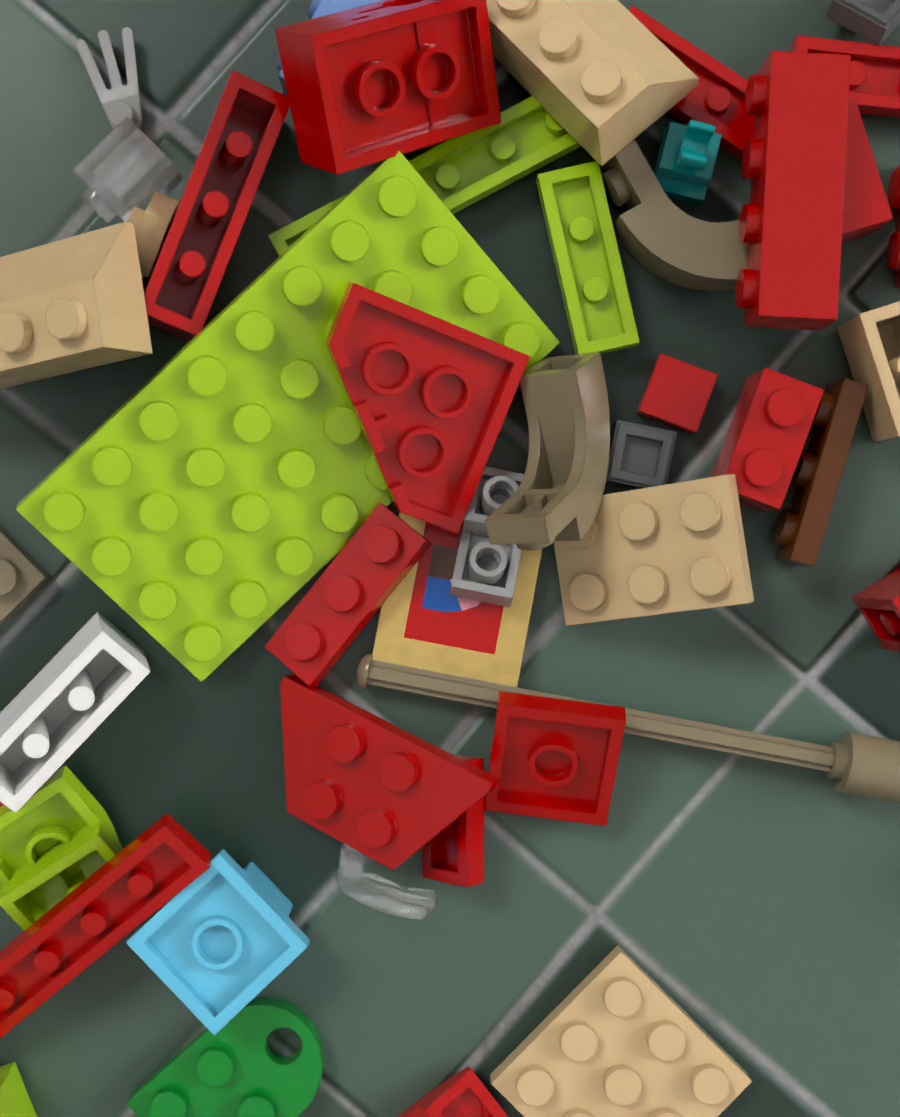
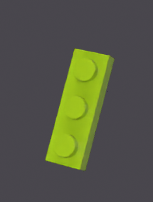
M593 161L537 174V189L575 354L595 352L604 354L637 346L640 341L599 163Z

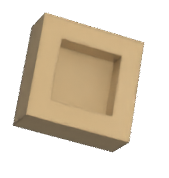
M155 191L146 210L134 206L128 222L134 223L141 275L149 278L179 203V201Z

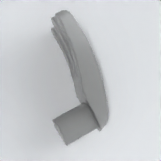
M129 27L122 29L127 85H123L109 34L106 30H100L97 35L111 83L110 90L106 88L85 40H77L76 47L112 128L119 134L131 135L140 128L142 122L133 32Z

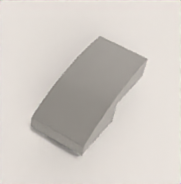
M485 466L464 518L450 587V596L510 608L522 550L518 549L516 544H490L485 519L517 491L524 474Z

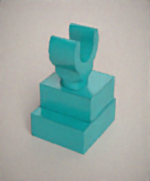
M690 119L687 126L670 122L668 127L663 130L652 171L670 200L700 207L703 203L708 183L712 178L722 134L714 133L715 125Z

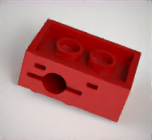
M383 0L274 29L300 159L304 164L338 175L395 157L398 151L405 154L501 123L486 0Z

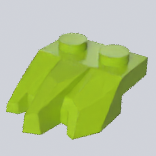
M66 765L55 771L16 813L6 805L0 807V906L23 931L123 850L105 809Z

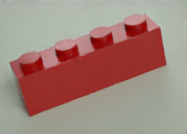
M771 51L758 73L751 74L749 77L745 96V112L747 115H754L753 139H747L744 146L743 179H751L750 204L743 205L739 219V242L741 244H748L747 269L741 268L739 270L735 290L736 307L745 308L744 327L820 331L838 320L851 55Z
M232 70L222 92L144 290L148 324L188 342L203 329L290 107L288 96Z

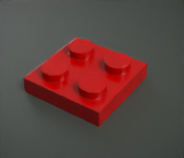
M499 691L488 773L500 780L497 787L484 796V810L606 826L626 724L625 707Z

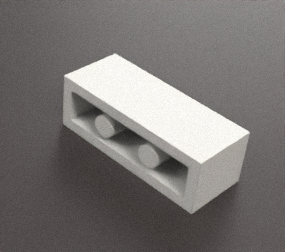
M99 612L76 633L0 713V802L15 813L151 672L144 651Z

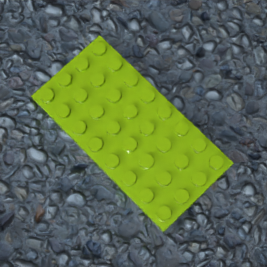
M398 151L395 157L380 161L16 506V510L201 682L343 549L379 502L387 507L393 501L325 344L349 282L356 283L530 356L525 371L542 360L560 343L400 151Z

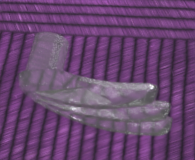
M346 844L341 845L339 870L335 873V879L338 888L342 892L373 909L402 918L423 920L428 917L429 911L435 909L438 891L400 884L374 873L363 872L365 855Z

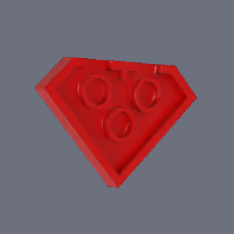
M349 282L325 344L394 505L403 514L458 533L530 356L356 283Z

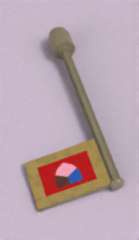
M401 512L399 513L400 518L432 544L381 606L373 653L365 655L357 668V681L362 689L366 690L367 684L495 709H497L499 691L603 704L517 687L543 548L521 551L510 608L450 596V587L464 520L459 532L455 533ZM625 708L626 724L624 733L825 771L827 778L833 779L836 792L891 803L900 802V741L846 731L841 736L839 742L832 741L829 746Z

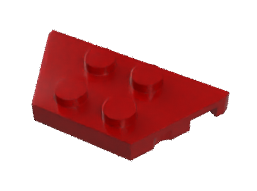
M295 674L283 676L280 691L287 813L392 870L402 865L423 848L427 842L444 831L459 816L497 787L500 779L319 686H308Z

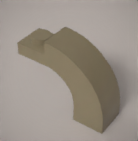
M635 139L603 165L606 172L602 173V179L609 197L616 206L625 205L628 210L617 219L614 225V232L619 243L632 258L654 275L684 288L708 292L736 290L739 270L741 268L747 269L748 244H741L739 242V219L720 223L708 222L694 218L680 210L664 192Z
M600 352L546 357L523 373L520 387L529 429L528 461L523 480L517 491L485 519L490 544H516L520 550H536L549 546L554 541L582 540L593 524L605 489L610 453L609 402Z

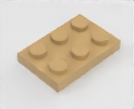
M735 474L605 494L602 497L593 524L582 540L553 542L566 626L748 604L754 601Z

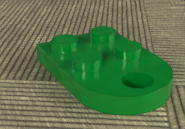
M270 997L253 998L215 1036L207 1027L137 1088L131 1094L126 1104L138 1117H298L312 1102L320 1085L324 1066V1049L320 1034L311 1019L293 1004ZM278 1028L292 1029L299 1035L302 1047L293 1055H279L271 1049L268 1035Z

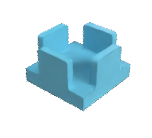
M222 849L211 860L208 870L158 909L153 916L131 935L126 943L215 1036L308 947L310 939L290 919L289 914L293 904L253 862H250L242 869Z

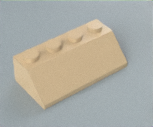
M486 0L493 57L601 166L607 163L699 85V78L618 0Z
M122 222L0 257V389L153 354L134 223Z

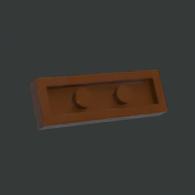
M843 378L826 386L811 425L814 427L808 450L802 449L790 482L791 485L797 486L790 510H782L774 528L772 541L773 544L779 545L775 560L795 566L815 567L869 385Z

